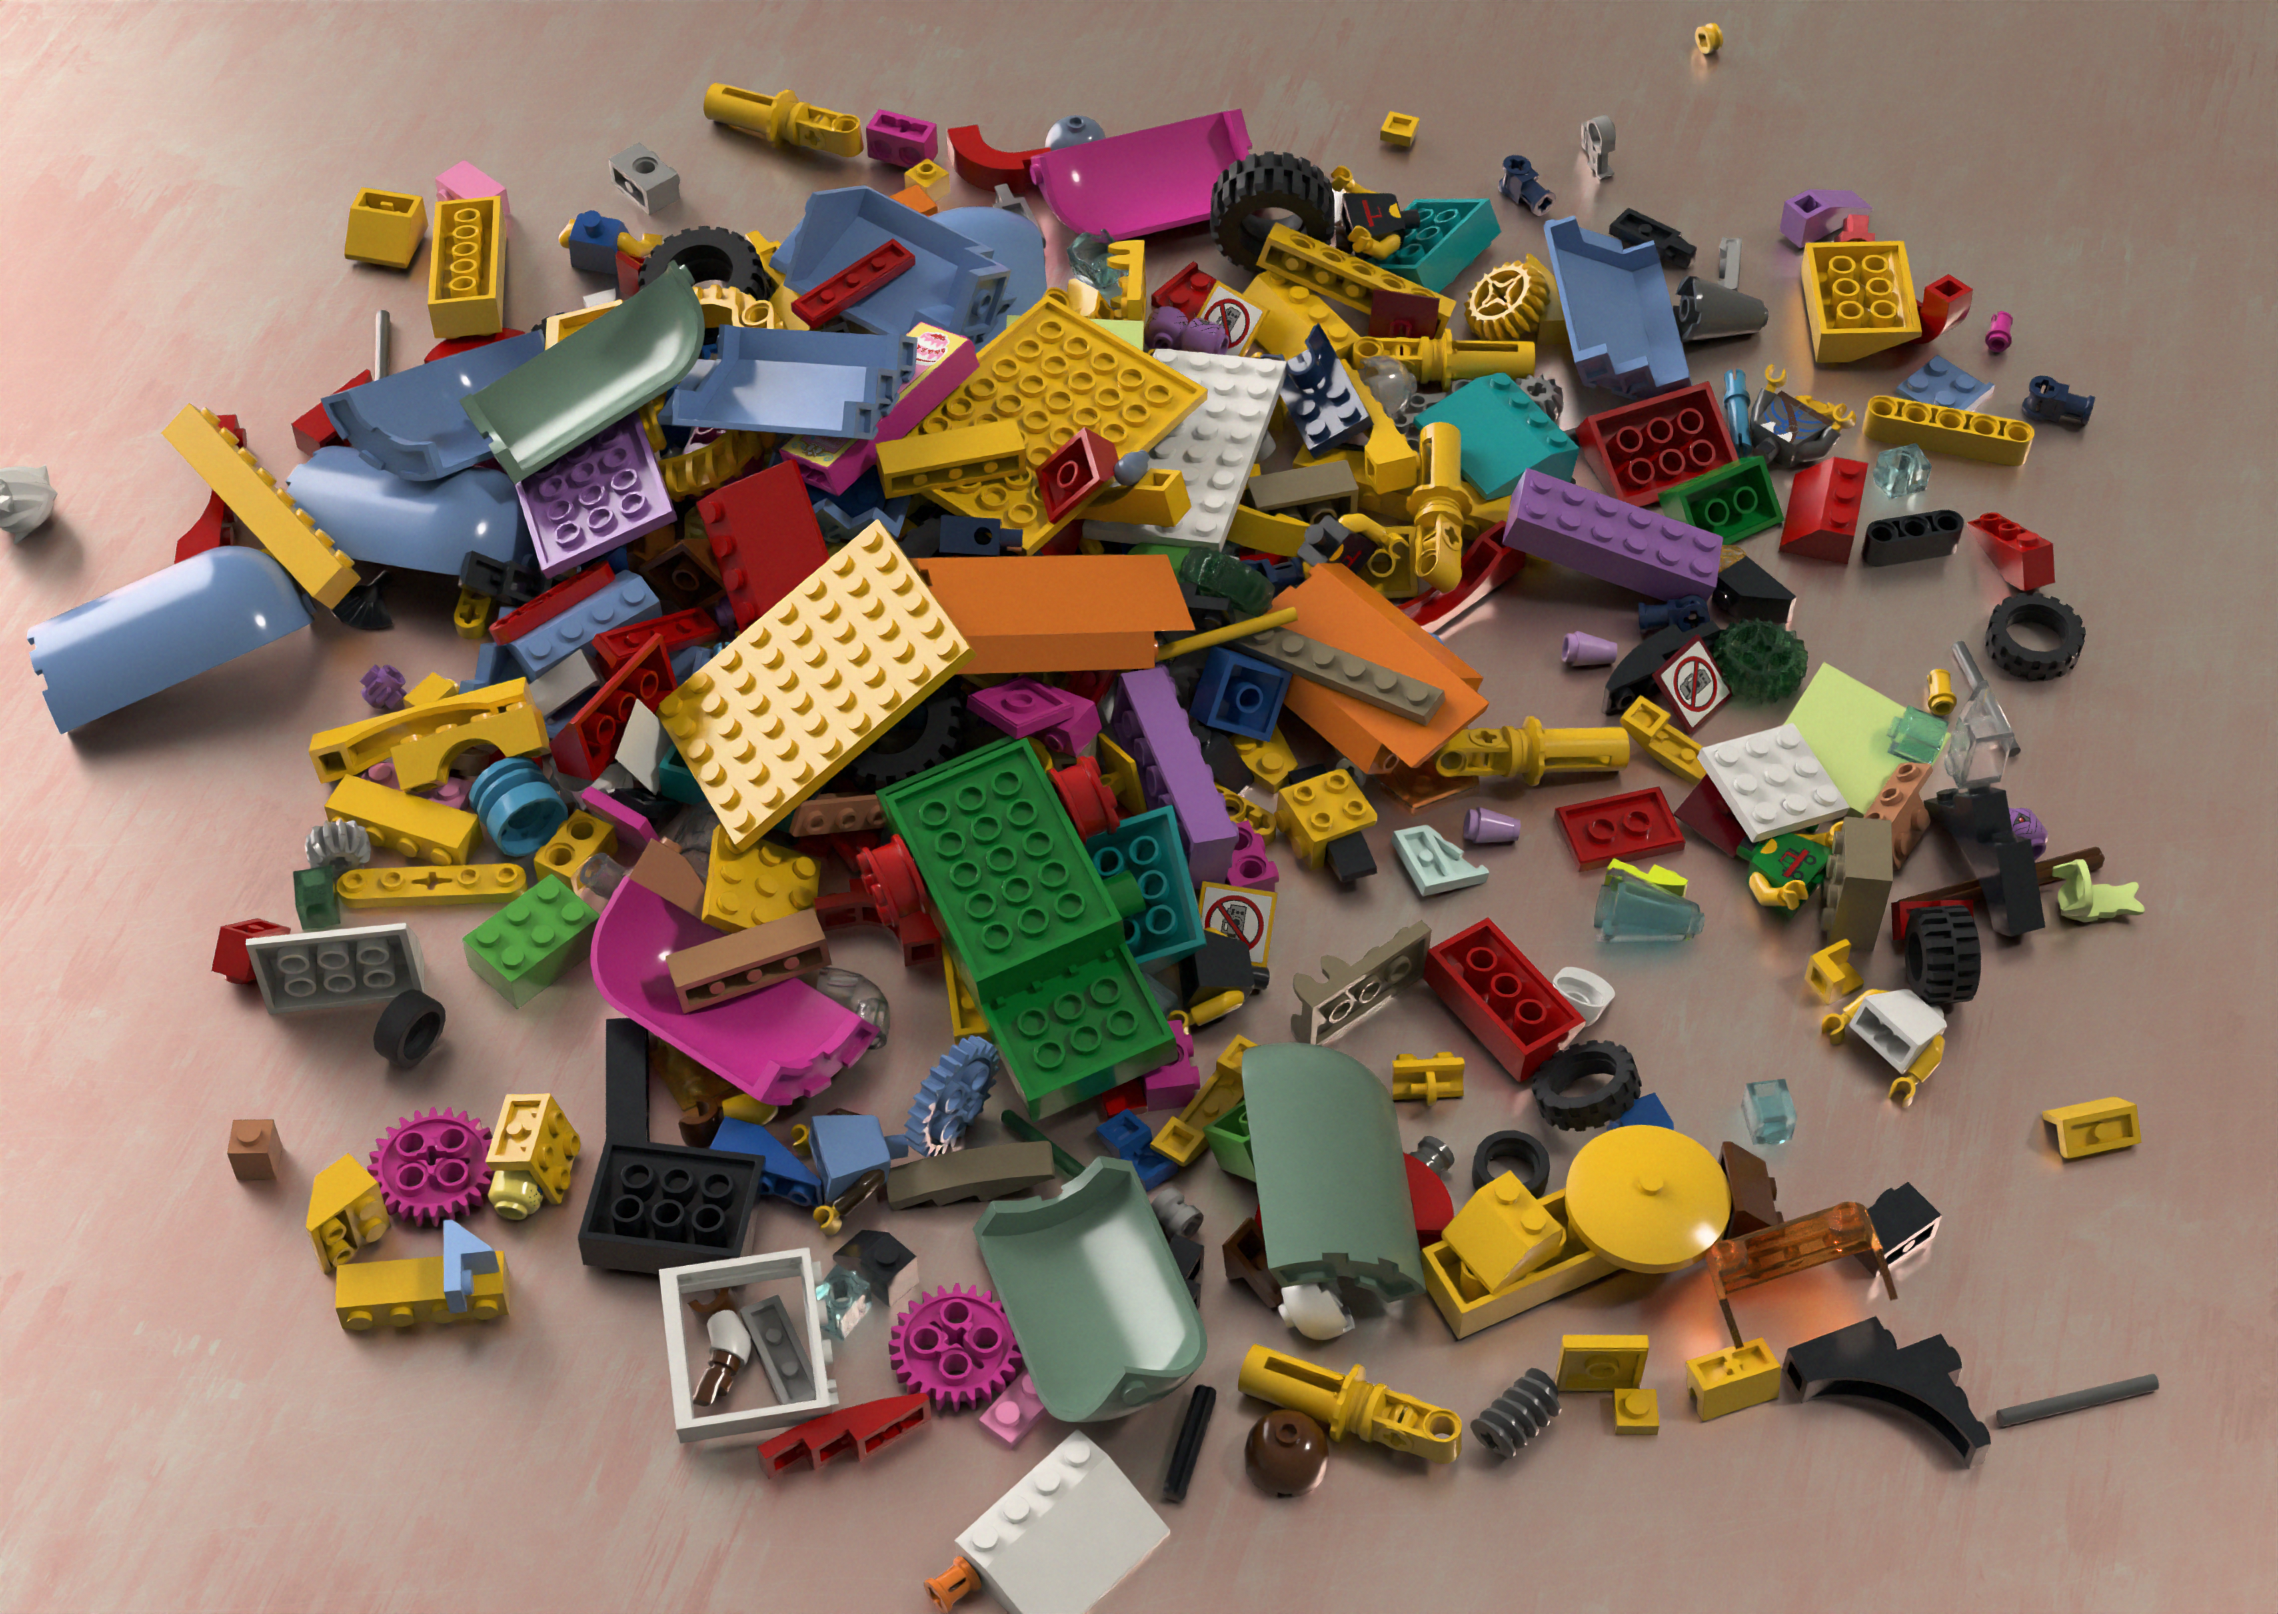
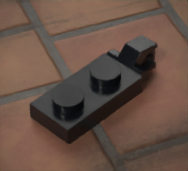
M1627 208L1609 226L1610 235L1633 246L1654 240L1659 258L1665 261L1672 260L1675 265L1687 269L1695 262L1697 247L1687 243L1681 237L1682 232L1631 208Z

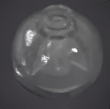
M1388 355L1361 359L1359 363L1365 364L1363 369H1358L1362 383L1365 386H1369L1373 398L1376 402L1380 401L1388 418L1391 417L1395 420L1401 417L1408 410L1412 402L1413 393L1417 391L1414 374L1409 373L1406 366L1397 358Z

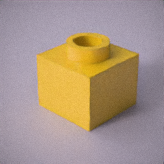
M928 158L904 173L905 189L917 184L934 202L950 193L949 172Z

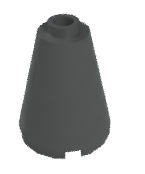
M1697 276L1684 277L1677 288L1676 295H1681L1679 306L1673 305V311L1682 342L1758 333L1767 324L1769 313L1762 300Z

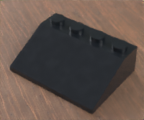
M606 1137L578 1234L583 1265L659 1274L660 1269L751 1256L766 1157L764 1155Z

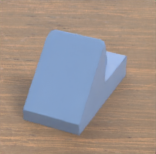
M452 1219L444 1220V1294L450 1313L467 1312V1295L474 1294L473 1275L496 1273L500 1269L495 1251L489 1245Z

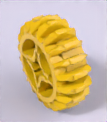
M1517 260L1510 264L1506 261L1502 268L1494 266L1493 272L1490 274L1484 273V278L1480 282H1474L1476 288L1467 293L1469 300L1464 303L1466 308L1464 316L1470 325L1471 331L1475 335L1477 334L1481 340L1511 341L1514 337L1520 340L1521 334L1525 331L1531 333L1530 327L1534 324H1539V317L1547 313L1545 306L1551 302L1549 298L1551 290L1543 274L1528 262L1521 263Z

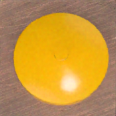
M1631 1125L1607 1131L1592 1139L1580 1150L1573 1160L1567 1176L1565 1207L1569 1221L1578 1237L1602 1259L1631 1271L1667 1273L1696 1264L1710 1254L1718 1245L1726 1230L1731 1211V1192L1728 1180L1721 1166L1702 1145L1684 1134L1671 1129L1652 1125Z

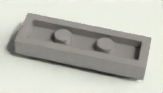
M779 1295L740 1309L741 1319L751 1336V1341L780 1404L785 1405L817 1400L813 1367Z

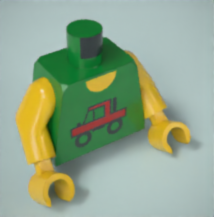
M1843 821L1833 825L1828 832L1814 835L1789 832L1769 838L1765 844L1759 841L1752 843L1748 835L1742 839L1736 854L1750 862L1746 883L1753 891L1760 905L1775 906L1790 918L1796 915L1822 883V879L1827 877L1828 856L1834 855L1832 852L1834 832H1841Z

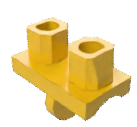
M1437 1052L1432 1059H1417L1412 1053L1398 1054L1396 1060L1392 1061L1393 1100L1425 1098L1427 1106H1436L1437 1097L1464 1096L1463 1076L1465 1063L1463 1057L1455 1058L1452 1052Z

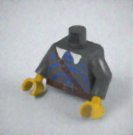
M1770 364L1765 371L1768 382L1765 389L1761 388L1751 410L1750 430L1753 433V457L1763 456L1766 465L1774 460L1786 468H1793L1801 462L1824 458L1842 436L1840 431L1852 428L1855 425L1856 415L1852 410L1846 418H1841L1846 413L1847 407L1844 403L1838 404L1833 410L1834 422L1783 391L1775 394L1776 388L1785 385L1787 374L1785 369H1783L1782 375L1779 378L1772 379L1771 375L1774 372L1775 366Z

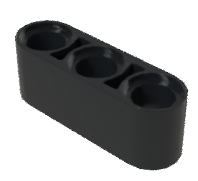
M1938 510L1871 522L1867 527L1861 551L1862 559L1871 566L1883 567L1952 555L1957 551L1964 519L1955 511Z

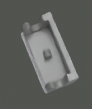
M579 649L529 684L535 705L542 711L544 723L547 722L549 726L555 722L553 713L593 685L595 687L599 685L602 688L607 683L598 661L583 650Z

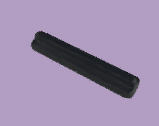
M1199 1384L1194 1389L1163 1485V1496L1167 1499L1182 1501L1186 1496L1216 1401L1217 1392L1213 1387Z

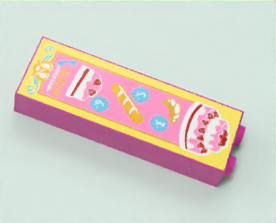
M922 321L919 322L906 334V336L918 337L915 374L910 382H903L897 391L900 398L888 416L882 415L875 426L879 430L873 440L794 435L779 449L783 461L796 459L805 483L840 496L876 462L875 443L903 438L980 367L972 341L966 336H960L941 327H935Z

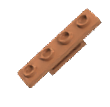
M1907 762L1899 764L1863 817L1891 820L1893 870L1900 869L1931 822L1929 813L1925 809L1919 795L1920 790L1933 772L1930 763Z
M869 790L819 794L816 800H805L796 807L789 832L794 837L880 829L884 828L885 822L881 816L877 796L873 795Z

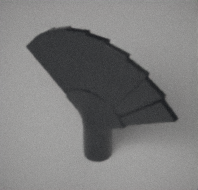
M383 571L371 584L353 587L331 611L341 622L353 627H359L360 629L385 628L392 625L393 622L384 604L385 601L382 593L394 581L393 576L389 572Z

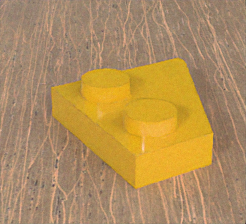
M1275 724L1269 742L1237 733L1228 739L1254 775V782L1273 795L1289 782L1288 772L1298 769V763L1277 724Z

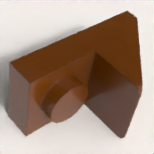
M1249 1217L1222 1245L1226 1277L1229 1280L1244 1277L1268 1308L1276 1307L1283 1300L1282 1287L1268 1269L1264 1233L1252 1217Z

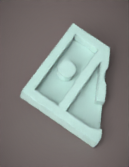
M1422 825L1394 831L1391 843L1422 896L1486 883L1490 873L1488 869L1483 865L1476 869L1462 858L1464 851L1453 843L1445 841L1441 834L1430 826Z

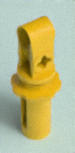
M715 82L706 92L703 109L707 119L766 134L767 141L771 143L773 148L781 149L789 141L796 146L804 145L815 150L831 152L846 158L855 157L864 150L861 125L858 117L834 112L827 108L815 107L808 102H799L795 92L785 89L775 97Z
M1445 328L1442 339L1430 340L1428 336H1421V339L1405 337L1374 338L1366 336L1357 339L1353 345L1352 369L1358 371L1360 380L1364 382L1420 381V384H1427L1429 380H1437L1441 382L1443 392H1448L1451 381L1460 379L1473 381L1479 377L1504 372L1514 382L1516 378L1526 379L1528 374L1534 377L1535 344L1534 342L1452 340L1450 328ZM1400 347H1403V355H1400ZM1399 364H1402L1401 373L1399 372Z
M1436 422L1425 426L1420 432L1419 458L1421 468L1419 470V486L1413 490L1410 497H1407L1406 510L1411 514L1414 526H1416L1415 574L1441 593H1448L1458 585L1462 576L1461 532L1464 528V520L1472 512L1473 502L1468 497V492L1461 487V432L1452 424Z
M1528 716L1525 718L1521 729H1515L1513 726H1503L1501 729H1463L1431 757L1438 773L1445 777L1474 775L1480 777L1492 775L1514 777L1516 774H1522L1526 783L1530 786H1537L1543 773L1624 771L1629 762L1630 744L1627 731L1623 727L1542 729L1539 719H1535L1534 716Z
M1253 1344L1244 1359L1238 1379L1239 1392L1287 1409L1303 1412L1309 1417L1329 1423V1425L1331 1424L1330 1438L1333 1441L1341 1442L1349 1431L1357 1435L1359 1434L1361 1440L1367 1442L1376 1440L1395 1450L1407 1451L1438 1464L1451 1463L1461 1453L1462 1423L1455 1412L1423 1402L1409 1394L1394 1392L1386 1384L1378 1383L1375 1385L1365 1381L1366 1368H1363V1365L1355 1364L1350 1373L1344 1375L1259 1344ZM1447 1434L1450 1437L1440 1439L1435 1437V1435Z

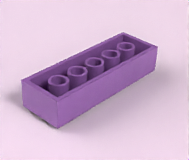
M1526 468L1512 493L1502 544L1663 601L1681 599L1686 595L1693 594L1702 597L1707 602L1717 584L1723 537Z
M1163 667L1121 673L1110 724L1120 748L1136 763L1147 811L1150 812L1173 805L1194 889H1200L1202 881L1225 884L1228 869L1232 867L1233 863L1232 854L1234 847L1239 842L1238 827L1234 821L1230 820L1227 814L1224 795L1221 792L1218 793L1215 787L1211 766L1205 764L1199 739L1191 733L1187 712L1179 706L1176 699L1175 685L1172 681H1168Z

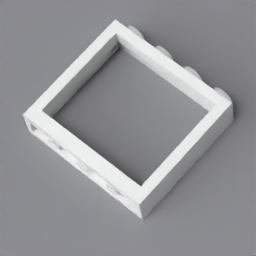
M809 1247L659 1270L675 1424L680 1443L796 1426L832 1413L831 1405L839 1404L836 1379L827 1380L826 1365L834 1364L831 1340H822L820 1327L828 1325L825 1299L817 1300L815 1288L816 1286L823 1285L820 1261L812 1262ZM801 1276L817 1400L695 1418L681 1294Z

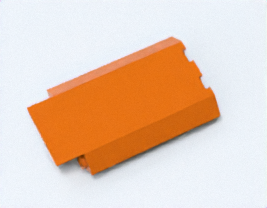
M1167 554L908 558L977 654L974 659L956 674L1155 668V660L1159 652L1157 639L1154 638V631L1195 630Z
M1342 563L1316 564L1308 571V575L1311 577L1295 589L1290 585L1269 602L1272 608L1264 615L1290 607H1295L1298 621L1284 624L1280 627L1444 690L1445 702L1427 726L1294 673L1292 674L1283 703L1366 774L1392 773L1393 768L1396 767L1400 759L1411 768L1419 767L1483 714L1490 703L1478 693L1484 677ZM1230 649V651H1234V652H1237V653H1241V652H1238V651H1236V650Z

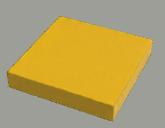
M1563 1335L1555 1373V1385L1558 1391H1614V1388L1640 1389L1649 1351L1648 1335Z

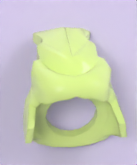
M2075 859L2073 862L2053 866L2052 876L2066 879V883L2061 886L2058 893V903L2060 904L2062 916L2077 921L2090 922L2096 921L2098 918H2113L2116 915L2122 914L2141 915L2144 913V906L2134 898L2139 889L2137 882H2130L2122 886H2111L2110 884L2092 885L2088 866L2083 859Z

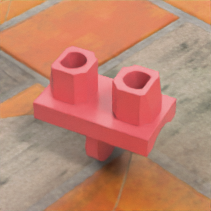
M1849 214L1848 218L1843 219V230L1834 238V242L1875 241V233H1868L1869 216Z

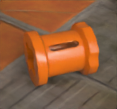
M962 1556L955 1558L953 1566L936 1579L928 1578L923 1582L929 1598L944 1614L950 1612L953 1609L952 1604L970 1590L976 1592L982 1588L976 1571Z

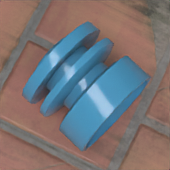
M524 756L508 757L492 764L475 780L469 793L470 806L479 816L480 821L487 827V831L497 846L507 855L518 857L537 852L540 847L546 846L552 839L559 825L564 820H568V809L563 800L550 785L549 780L534 760Z

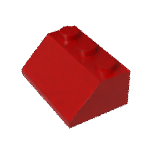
M1832 457L1794 475L1779 551L1848 565L1869 463Z

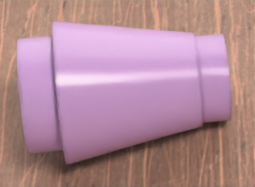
M1575 631L1574 634L1567 633L1564 637L1562 660L1570 662L1571 666L1613 664L1616 660V642H1610L1579 631Z
M1477 807L1476 810H1467L1464 819L1463 835L1465 839H1472L1473 843L1517 841L1520 835L1521 823L1520 819Z

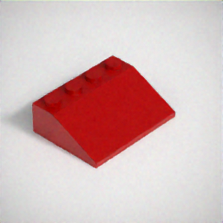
M1709 381L1588 416L1575 429L1586 461L1608 495L1640 508L1660 502L1657 495L1660 492L1739 459Z
M796 459L787 460L722 487L697 502L741 634L830 559Z

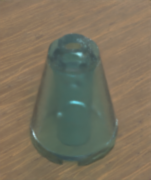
M1613 867L1607 872L1606 876H1611L1612 879L1609 886L1601 885L1595 909L1594 927L1601 928L1602 934L1595 935L1597 941L1606 944L1692 941L1695 935L1701 934L1705 915L1700 912V907L1697 903L1623 869Z

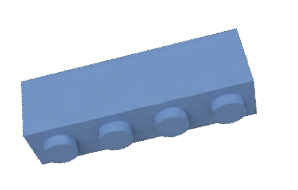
M625 569L616 574V578L607 586L520 638L505 644V646L531 682L541 677L579 649L595 658L598 651L591 642L596 634L662 617L660 601L640 575Z

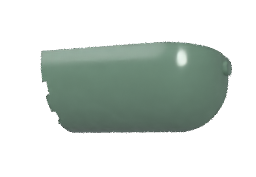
M675 260L669 262L667 270L660 277L628 300L474 395L470 393L459 400L483 440L488 437L492 439L493 442L488 446L514 485L669 390L690 372L702 349L705 324L699 299L691 287L695 280L684 264L679 267Z
M1280 1042L1247 1048L1242 1056V1081L1269 1271L1282 1288L1314 1282L1335 1283L1337 1276H1347L1354 1278L1355 1286L1372 1290L1387 1303L1427 1292L1397 1114L1393 1099L1387 1088L1361 1062L1345 1053L1325 1046L1301 1042Z
M1098 1156L1078 1177L1062 1185L1063 1193L1044 1201H1042L1040 1195L1021 1201H991L972 1228L1037 1395L1050 1414L1066 1422L1084 1423L1116 1419L1155 1404L1178 1389L1194 1374L1206 1357L1208 1345L1202 1319L1132 1161Z

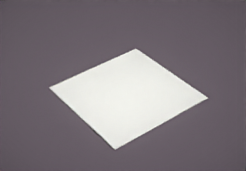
M638 698L615 759L656 796L660 785L658 766L673 741L660 719Z

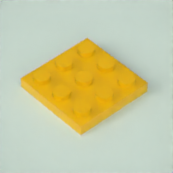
M719 823L713 830L701 922L731 933H737L813 908L815 911L814 898H817L821 861L761 838L743 852L733 843L723 824Z

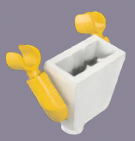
M1869 989L1842 1009L1843 1014L1833 1013L1826 1015L1821 1024L1822 1034L1829 1029H1835L1830 1034V1043H1841L1845 1038V1026L1849 1024L1857 1034L1901 1074L1907 1072L1909 1074L1907 1078H1897L1893 1082L1889 1093V1098H1891L1894 1092L1898 1090L1905 1091L1908 1095L1904 1098L1901 1105L1904 1108L1913 1101L1916 1084L1918 1082L1923 1084L1941 1062L1945 1046V1040L1941 1035L1946 1029L1947 1024L1940 1006L1937 1004L1927 1005L1911 990L1903 989L1889 992Z

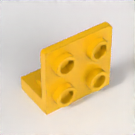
M551 1093L507 1094L485 1162L491 1171L529 1170L551 1204H561L564 1192L570 1185V1171L574 1158L580 1151V1137Z

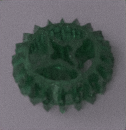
M1198 546L1191 548L1181 563L1182 567L1178 573L1180 580L1183 583H1198L1202 596L1230 598L1234 609L1255 617L1263 616L1273 601L1272 597L1275 587L1272 582L1262 576L1261 572L1255 571L1251 566L1230 557L1228 554L1225 555L1217 550Z
M1756 616L1753 622H1749L1742 617L1738 624L1730 622L1726 629H1721L1719 638L1715 639L1711 654L1723 673L1721 677L1723 684H1729L1732 688L1733 697L1741 694L1745 696L1746 702L1751 698H1756L1761 705L1766 698H1769L1774 703L1777 702L1780 696L1789 698L1792 691H1797L1808 669V651L1805 650L1804 640L1797 639L1796 631H1786L1785 623L1779 626L1773 624L1772 618L1768 622H1761Z

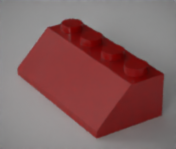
M655 633L551 740L549 746L558 772L594 782L615 760L637 698L657 716L656 712L660 706L659 703L678 688L662 634Z
M1489 917L1427 951L1423 979L1518 1083L1533 1076L1535 1072H1540L1539 1066L1545 1060L1550 1061L1555 1052L1563 1051L1586 1024V1020Z

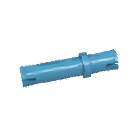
M1733 369L1724 374L1726 394L1723 400L1724 407L1728 410L1730 437L1738 458H1740L1739 447H1743L1744 457L1752 453L1748 419L1750 395L1746 391L1745 372L1736 369L1737 379L1734 380Z

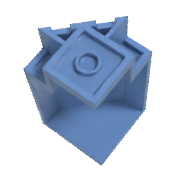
M865 185L812 192L805 205L806 214L773 254L769 263L770 267L786 275L783 286L803 296L894 238L915 255L916 264L839 313V315L878 335H906L922 321L960 336H966L974 344L977 339L984 341L998 323L996 315L1004 305L1010 307L1017 299V297L1005 292L1012 270L992 260L995 250Z

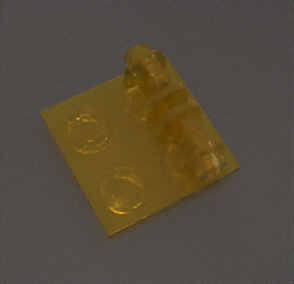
M659 1036L657 1038V1050L648 1054V1057L683 1113L697 1106L695 1095H706L715 1098L737 1087Z

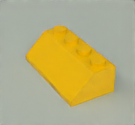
M1269 270L1258 274L1242 295L1270 310L1254 339V342L1266 354H1283L1285 359H1291L1308 349L1305 340L1308 338L1313 326L1319 323L1340 360L1346 359L1352 368L1353 345L1361 337L1310 288Z

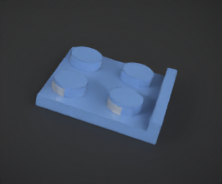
M1937 355L1897 386L1896 392L1907 400L1971 412L1993 394L1995 385L1991 382L1985 385Z

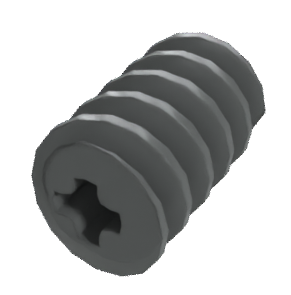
M1530 1368L1526 1371L1524 1377H1520L1514 1382L1513 1387L1503 1392L1502 1398H1497L1492 1402L1490 1408L1482 1411L1479 1419L1476 1418L1471 1421L1470 1428L1479 1442L1487 1449L1511 1459L1516 1455L1515 1447L1522 1449L1527 1445L1526 1436L1534 1438L1539 1434L1538 1426L1544 1428L1550 1424L1549 1415L1557 1417L1561 1414V1406L1558 1402V1389L1545 1372L1537 1368Z

